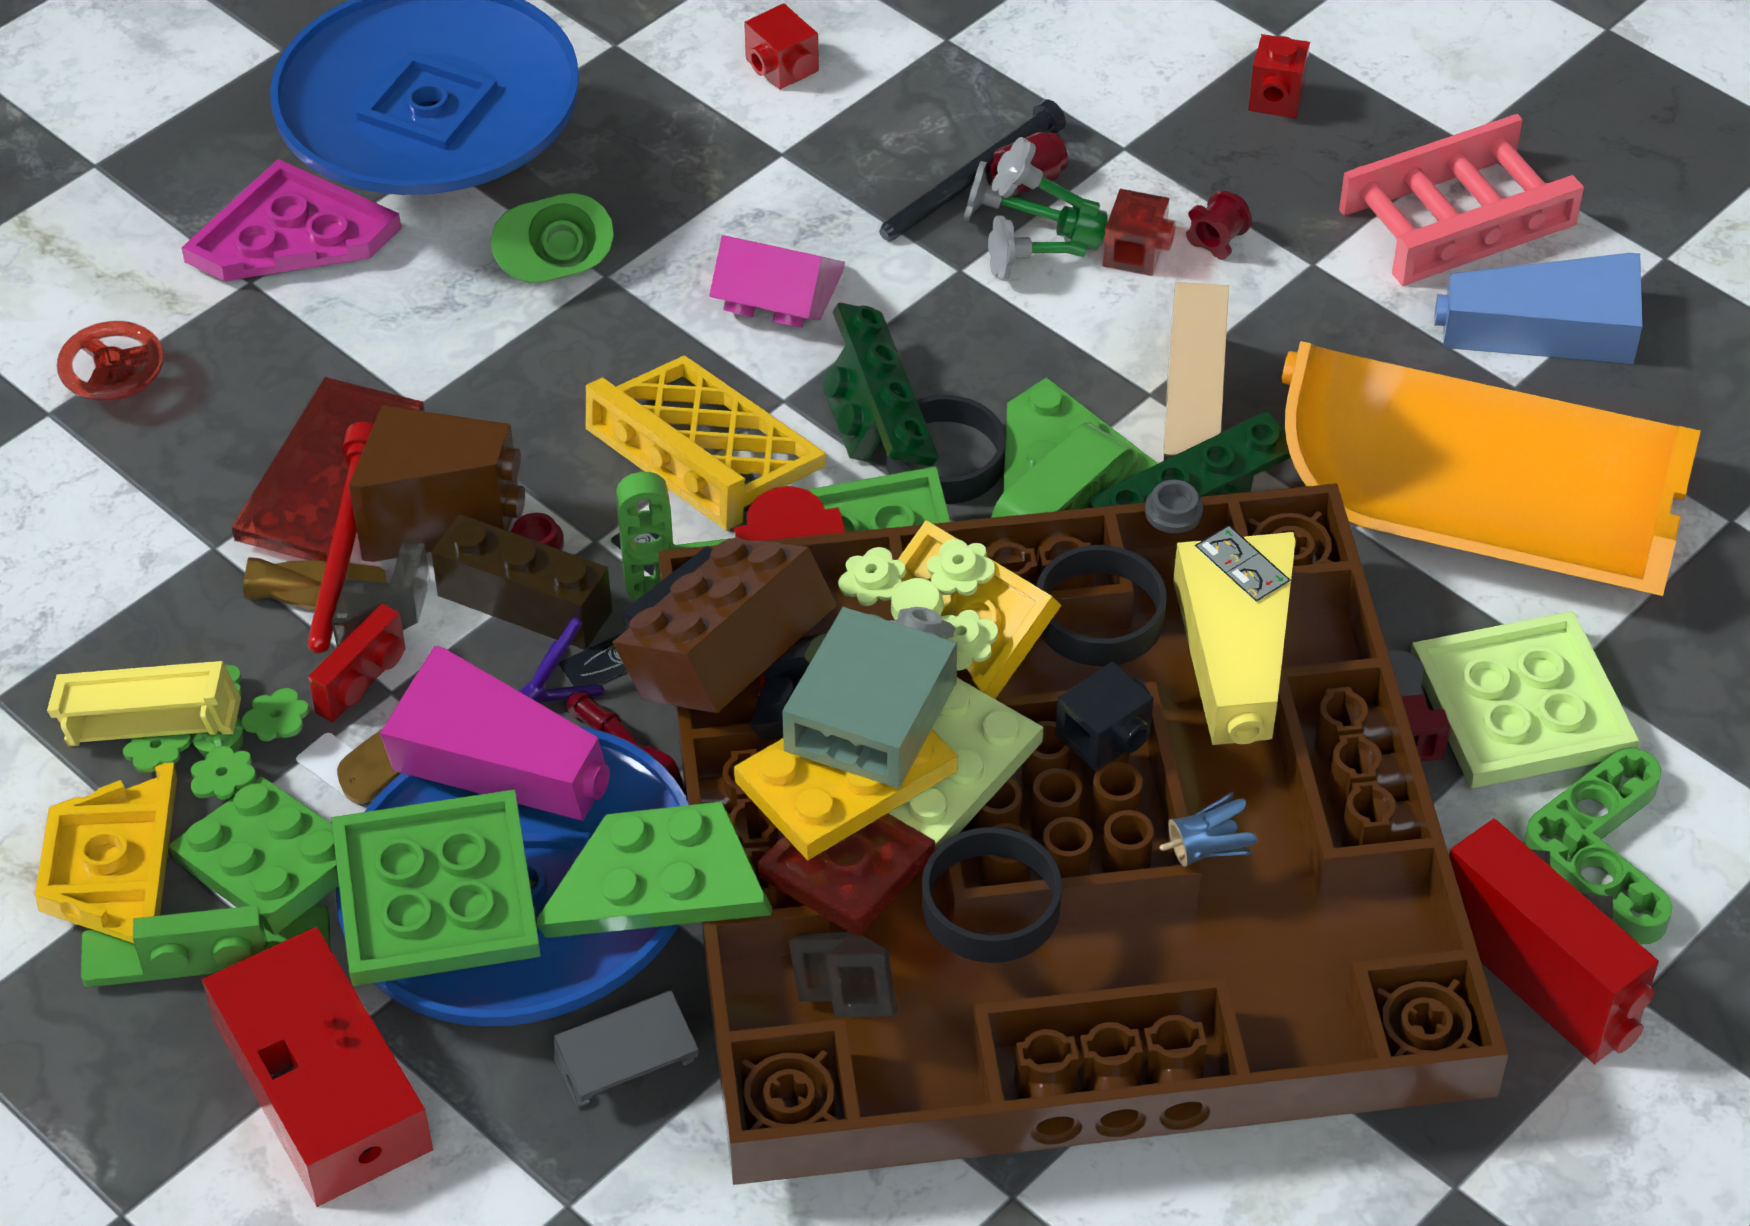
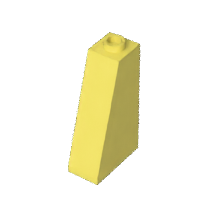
M1293 532L1244 537L1291 580L1295 549ZM1201 541L1177 543L1173 583L1212 745L1230 743L1250 744L1255 741L1270 740L1273 737L1291 581L1255 602L1194 546Z

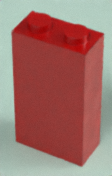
M1495 818L1450 849L1449 857L1481 963L1594 1065L1613 1050L1620 1054L1629 1049L1643 1032L1644 1026L1640 1022L1644 1009L1650 1003L1655 993L1651 986L1659 960Z

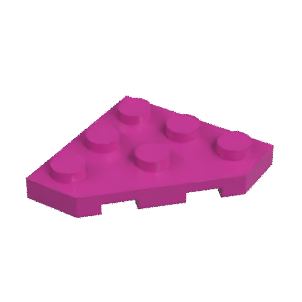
M277 159L181 248L185 263L223 281L369 259L401 229V222L398 212Z

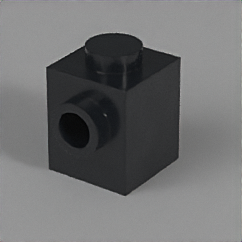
M1112 661L1058 697L1055 735L1097 772L1122 754H1131L1137 751L1147 741L1151 733L1154 697L1151 696L1148 688L1141 680L1136 677H1130Z

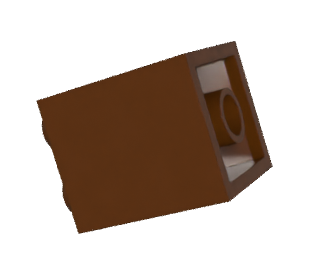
M382 405L349 484L362 560L376 562L431 552L458 514L508 531L512 519H519L525 505V487L519 486L517 481L521 464V451L519 448L513 447L511 424Z

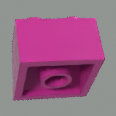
M722 235L709 297L725 300L724 311L753 317L755 307L774 311L773 322L803 328L805 318L821 320L843 273L845 261Z

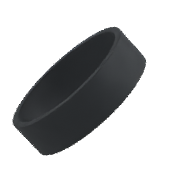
M935 395L917 400L926 424L933 422H956L971 426L986 435L997 450L994 457L975 472L958 477H939L945 503L956 504L970 501L988 492L1000 479L1005 463V431L998 417L981 403L961 396ZM886 453V466L889 475L914 471L903 461L890 459Z
M1089 545L1062 553L1044 568L1038 579L1037 587L1048 594L1058 584L1074 576L1087 573H1107L1121 576L1139 585L1151 597L1157 610L1153 618L1145 626L1133 633L1116 638L1083 636L1066 629L1052 618L1042 632L1041 637L1049 647L1061 656L1090 666H1106L1112 661L1116 665H1120L1141 657L1157 643L1164 627L1167 598L1166 587L1155 567L1140 555L1115 546Z
M985 827L959 833L943 842L932 853L925 866L922 879V912L926 926L933 937L947 950L969 960L1001 963L1025 957L1040 948L1051 937L1058 924L1062 893L1060 870L1052 855L1040 843L1020 832L1004 828ZM995 855L1015 859L1035 870L1049 887L1052 894V902L1047 911L1036 922L1022 930L1002 935H984L967 931L950 922L936 907L931 896V890L942 873L954 864L976 856Z

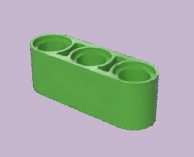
M1085 422L1071 432L1001 495L994 507L991 518L1089 508V498L1092 495L1127 478L1134 465L1135 450L1090 422Z

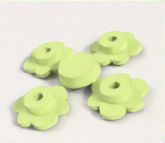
M952 539L942 544L939 549V555L933 556L928 560L927 569L933 575L931 581L923 578H913L902 582L901 578L906 574L904 563L900 560H893L892 554L886 548L876 547L867 551L863 557H850L846 562L847 572L840 577L838 585L843 595L857 597L858 602L863 606H871L878 599L891 601V614L895 620L898 619L901 609L911 607L928 608L941 615L944 608L942 595H949L956 591L964 596L974 594L978 589V584L986 583L994 577L995 566L992 560L986 558L987 552L984 545L973 543L967 546L962 540ZM965 610L957 617L953 615L941 616L942 620L951 623L955 627L954 636L945 637V639L957 642V670L966 669L972 664L973 660L983 662L989 659L992 653L990 645L998 638V628L992 620L979 619L978 614L973 610Z

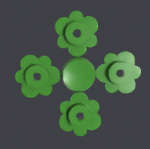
M225 665L241 695L242 690L238 684L241 681L239 668L234 665ZM283 688L274 692L271 697L269 695L256 697L252 702L253 709L247 711L243 715L242 720L237 717L233 734L222 735L218 731L216 735H210L208 732L192 733L191 736L190 734L130 738L131 742L123 748V754L127 760L133 761V765L138 772L151 773L155 771L156 766L163 763H174L175 765L180 760L179 752L187 749L192 739L194 746L200 754L206 757L205 760L198 761L191 767V774L194 778L191 782L193 794L198 798H208L215 795L220 800H226L231 798L239 789L253 784L256 779L255 769L251 766L252 758L250 753L238 751L244 740L243 728L247 732L257 733L261 741H271L274 738L292 737L302 730V718L308 715L310 709L306 701L299 700L295 690Z

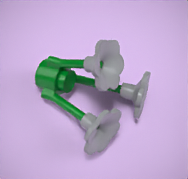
M1019 137L1013 143L1011 150L1005 152L997 166L998 173L993 180L992 186L988 185L985 170L987 162L980 161L963 221L969 222L972 214L982 204L999 209V206L1002 205L1056 221V233L1058 236L1064 237L1065 242H1032L1029 237H1014L1012 221L1006 220L1004 216H995L993 231L990 232L988 238V249L991 255V272L994 276H998L1000 280H1008L1010 278L1012 265L1016 258H1030L1032 253H1068L1084 257L1087 249L1097 250L1100 247L1108 222L1107 212L1099 209V202L1084 199L1044 178L1043 172L1033 167L1030 163L1035 154V144L1023 137ZM1023 184L1031 189L1038 187L1073 207L1064 206L1059 211L1015 198L1011 195L1018 185Z

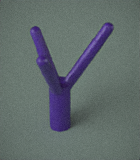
M573 618L558 641H554L551 644L532 680L522 687L519 692L538 703L566 700L574 693L581 692L589 694V697L603 694L604 688L600 684L553 689L544 688V684L582 626V621L579 618Z

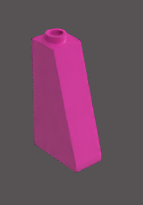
M438 646L433 647L380 732L393 771L479 794L515 789L517 804L582 821L595 799L599 800L603 797L609 783L610 770L608 765L605 764L598 737L449 650Z

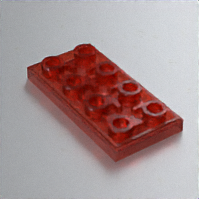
M325 377L231 529L234 541L305 560L327 561L349 465L345 460L346 457L342 453L347 428L357 422L374 424L382 405L425 411L423 401Z

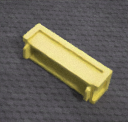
M223 661L56 675L47 712L51 718H57L60 722L61 729L65 734L64 741L68 747L79 746L80 742L205 732H208L210 735H216L218 731L222 735L234 733L241 696Z

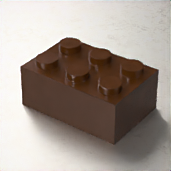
M741 538L725 540L711 551V558L696 571L677 579L670 587L671 592L654 607L645 609L635 615L629 623L630 627L612 643L641 698L644 701L718 713L818 624L837 604L809 547L786 545L779 542L742 540Z

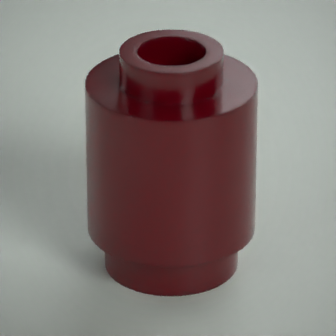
M1036 132L1024 137L1036 146L1035 154L1030 162L1031 165L1041 170L1044 178L1050 181L1057 179L1061 171L1065 170L1068 166V153L1060 137L1053 132L1047 134ZM1013 143L998 148L994 152L993 162L991 163L993 180L998 173L997 166L1005 152L1011 150ZM1020 184L1012 196L1020 195L1031 190V188Z

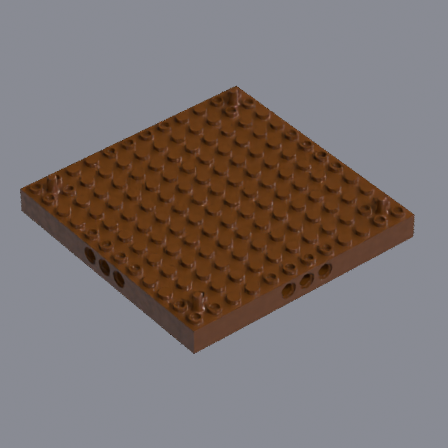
M1337 483L1200 497L1203 504L1200 523L1190 531L1177 534L1160 531L1149 523L1145 515L1146 502L934 524L958 540H962L968 546L973 543L984 545L988 558L1036 587L1042 571L1053 559L1074 548L1089 545L1115 546L1140 555L1155 567L1166 587L1167 598L1164 627L1157 643L1141 657L1117 665L1130 677H1136L1141 680L1148 688L1151 696L1154 697L1151 733L1147 741L1137 751L1131 754L1124 753L1095 772L1055 735L1058 697L1104 666H1090L1069 660L1049 647L1041 635L995 699L1042 726L1043 740L1037 749L960 833L985 827L1014 830L1040 843L1057 863L1062 879L1061 908L1058 924L1051 937L1040 948L1025 957L1001 963L977 962L958 956L942 946L930 933L922 912L923 872L930 857L873 822L808 861L735 782L734 766L782 739L762 741L750 727L760 697L758 696L760 692V675L718 713L675 706L685 794L688 805L713 802L723 803L736 827L741 844L753 864L759 883L772 906L770 916L701 922L733 1185L1498 1097L1509 1055ZM922 525L760 541L809 547L837 604L828 615L803 637L828 633L842 607L865 614L877 615L887 621L895 620L891 614V601L878 599L871 606H863L858 602L857 597L843 595L839 589L838 582L840 577L847 572V560L853 556L863 557L872 548H886L892 554L893 560H898ZM1227 525H1230L1242 537L1293 532L1295 549L1273 737L1270 740H1260L1250 744L1230 743L1212 745L1173 583L1177 543L1202 541ZM717 545L709 546V547H710L711 549H714ZM706 546L658 551L660 582ZM1087 573L1077 575L1058 584L1049 593L1062 605L1053 618L1066 629L1092 638H1116L1133 633L1145 626L1157 611L1153 600L1144 589L1126 578L1113 574ZM967 669L957 670V678L979 690ZM1231 792L1234 795L1229 802L1237 799L1246 800L1244 811L1230 819L1237 823L1238 829L1235 833L1251 832L1258 838L1257 843L1254 845L1242 847L1252 851V854L1206 857L1184 867L1179 862L1173 848L1164 851L1160 850V845L1171 842L1168 827L1170 819L1195 815ZM995 855L976 856L954 864L942 873L931 890V896L936 907L950 922L967 931L984 935H1002L1022 930L1036 922L1047 911L1052 902V894L1049 887L1035 870L1015 859Z

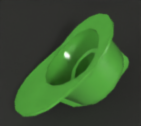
M569 193L521 204L505 211L494 224L490 240L492 254L501 269L515 279L528 283H537L582 273L600 264L610 251L614 234L612 220L601 204L589 196Z

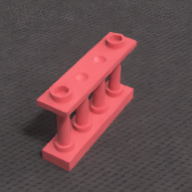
M1514 114L1344 172L1339 211L1343 216H1347L1367 208L1372 209L1397 239L1392 274L1402 286L1575 226L1577 224L1584 186L1574 175L1551 183H1545L1517 152L1523 119L1518 114ZM1500 163L1525 192L1508 198H1502L1478 170ZM1457 178L1482 207L1458 213L1435 185ZM1414 193L1438 222L1415 229L1391 200Z

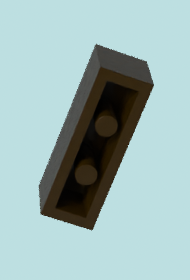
M458 514L431 551L439 597L556 640L560 638L573 618H579L582 621V626L570 645L586 650L612 613L609 570L607 566L468 516Z

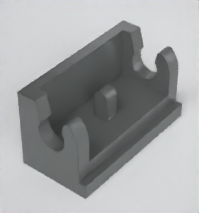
M672 991L665 992L554 1036V1060L577 1108L589 1104V1099L593 1098L594 1094L679 1061L683 1067L693 1063V1058L698 1057L699 1052Z

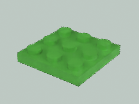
M515 789L331 817L348 966L352 986L541 957Z

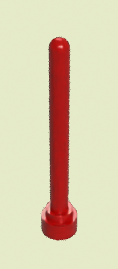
M368 422L351 424L346 430L342 446V453L346 457L345 460L349 465L307 641L308 648L316 654L325 653L330 647L357 533L349 484L374 425Z

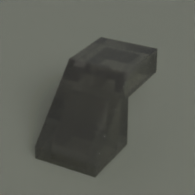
M402 542L390 583L345 579L332 619L336 647L382 603L400 612L403 631L418 623L430 583L424 543Z
M858 932L800 933L789 941L799 1002L832 1001L835 1017L894 1016L898 1012L888 949Z

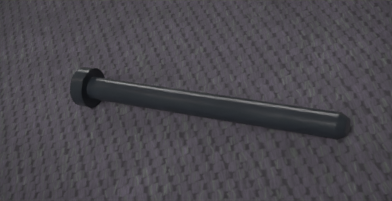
M1045 99L1033 108V117L882 223L879 230L881 237L886 241L895 240L971 186L975 181L980 161L987 162L985 172L988 174L991 171L994 152L998 148L1015 142L1019 137L1024 138L1036 132H1043L1045 134L1053 132L1057 134L1066 126V118L1062 109L1050 99Z

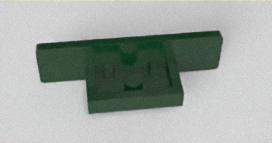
M841 302L837 303L833 310V315L845 347L834 365L830 366L826 371L822 386L849 458L868 462L882 441L887 456L890 459L934 466L939 458L938 452L882 312L865 305L856 306Z
M1263 412L1092 495L1089 498L1088 507L1145 503L1154 488L1167 480H1181L1189 483L1196 489L1199 497L1251 492L1255 475L1291 458L1286 440V432L1270 413Z

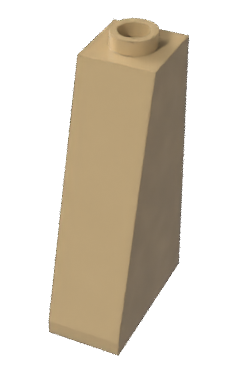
M1175 282L1169 338L1163 461L1221 433L1229 285Z

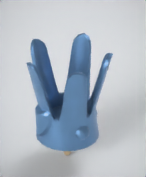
M1231 792L1195 815L1170 819L1168 827L1171 842L1160 845V850L1164 851L1173 848L1179 862L1184 867L1206 857L1252 854V851L1242 847L1254 845L1257 843L1258 838L1251 832L1235 833L1238 829L1237 823L1230 819L1244 811L1246 800L1237 799L1229 802L1234 795Z

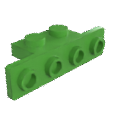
M259 905L133 918L134 944L95 930H86L82 934L81 978L85 987H97L214 974L314 927H318L330 948L328 908L325 905L311 907L276 935H273L264 928Z

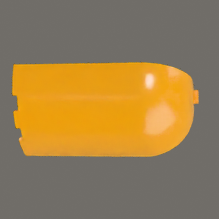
M1300 341L1298 352H1288L1282 374V383L1290 385L1285 409V432L1291 459L1306 486L1338 484L1349 522L1371 530L1663 596L1681 519L1679 515L1670 514L1673 498L1685 500L1700 430L1673 426L1326 349Z

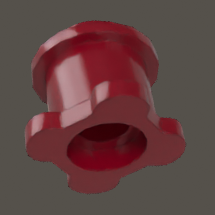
M1228 191L1215 192L1209 197L1206 208L1202 205H1196L1188 212L1191 227L1186 231V237L1193 246L1203 247L1220 260L1226 259L1232 253L1229 242L1235 236L1245 234L1252 225V215L1248 204L1237 194Z

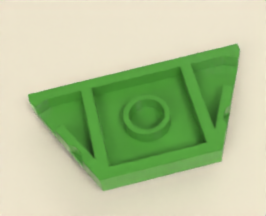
M722 802L606 814L539 914L536 925L545 938L770 916L772 906L759 883L753 864L741 844L739 834L728 811Z

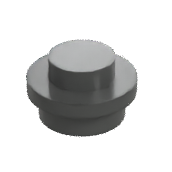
M1167 480L1161 482L1147 497L1145 504L1146 518L1153 527L1160 531L1175 534L1184 533L1195 528L1202 519V501L1196 489L1185 481Z

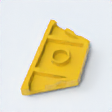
M163 763L156 766V778L125 789L122 781L119 780L98 788L91 795L74 797L49 807L35 889V899L39 912L133 944V918L160 916L168 856L167 845H169L177 785L174 763Z

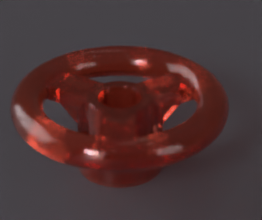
M105 321L87 326L72 335L60 349L56 368L61 382L72 393L96 401L119 400L142 391L155 380L163 366L164 350L158 337L142 325L129 321ZM114 336L128 337L137 340L142 346L127 349L115 346L107 347L99 339ZM81 349L93 358L95 366L88 382L80 379L73 370L74 358ZM146 362L144 368L136 374L135 370Z

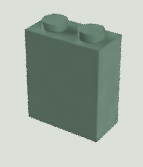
M842 607L782 711L784 751L899 789L957 683V642L942 638L931 632H922L887 621L877 615L865 614Z

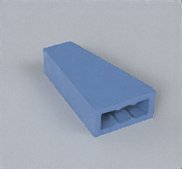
M1622 253L1451 273L1447 295L1437 294L1434 314V326H1443V348L1634 364L1643 327L1640 253Z

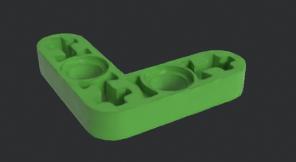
M637 472L623 478L617 485L616 498L624 581L628 595L634 600H638L660 583L658 551L714 546L728 540L719 539L673 545L671 505L665 479L652 472ZM648 499L649 510L639 511L638 500ZM646 533L660 535L658 539L646 543L633 541L638 535ZM654 564V575L644 576L643 565Z
M1627 748L1612 754L1535 812L1528 821L1524 844L1639 944H1652L1660 940L1666 933L1673 907L1670 897L1664 890L1602 840L1652 801L1660 781L1662 770L1655 757L1641 749ZM1622 775H1624L1627 778H1631L1622 785L1621 791L1619 793L1617 789L1620 785ZM1588 799L1596 800L1607 808L1608 813L1598 817L1589 816L1578 808L1577 803ZM1542 835L1551 840L1546 842L1542 839ZM1557 835L1561 837L1563 840L1561 842L1560 840L1555 839L1554 837ZM1567 856L1572 859L1571 862L1567 861ZM1594 866L1602 868L1612 876L1613 881L1605 885L1593 884L1582 876L1581 870ZM1622 890H1627V895L1622 893ZM1647 909L1653 913V916L1651 917L1645 913L1637 917L1632 914V910L1642 913Z

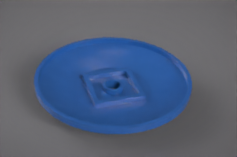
M348 0L320 15L293 38L275 67L270 87V98L275 125L281 138L302 162L329 179L361 190L396 195H427L462 190L484 184L520 168L537 157L550 146L568 124L578 100L580 81L577 57L565 32L550 16L525 0Z
M581 727L598 737L605 764L608 765L610 770L609 783L605 794L601 799H595L583 821L517 804L529 880L538 882L535 888L531 890L536 924L539 914L606 814L688 805L683 791L671 774L651 755L634 744L606 732ZM401 773L380 792L365 812L481 794ZM337 887V913L345 938L340 889ZM679 925L545 938L537 927L541 957L374 984L398 1003L420 1014L442 1021L485 1027L533 1023L580 1009L624 985L661 952Z

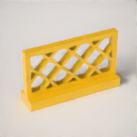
M685 355L618 386H614L603 377L586 385V430L644 472L660 475L665 479L670 491L725 531L743 523L744 507L753 503L762 493L773 488L787 486L826 466V452ZM684 377L696 385V387L666 384ZM634 399L656 400L655 406L641 405ZM663 401L694 403L693 408L663 406ZM701 403L724 405L731 411L700 409ZM668 423L691 425L690 431L676 430ZM698 425L729 427V433L697 430ZM736 428L758 429L767 436L735 433ZM703 448L727 450L726 456L711 455ZM733 450L765 452V459L733 456ZM772 453L794 454L799 458L792 461L771 459ZM759 473L763 476L745 484V478L740 474Z

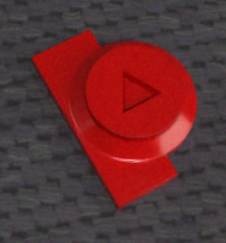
M794 486L773 488L759 495L749 507L747 525L734 527L735 538L751 541L845 532L839 507L825 510L822 502L816 495L806 489Z

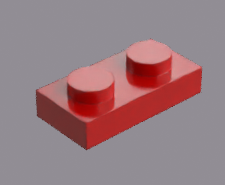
M382 603L308 676L316 714L333 723L348 707L355 706L363 698L367 688L385 670L393 668L399 662L403 652L406 650L400 612Z

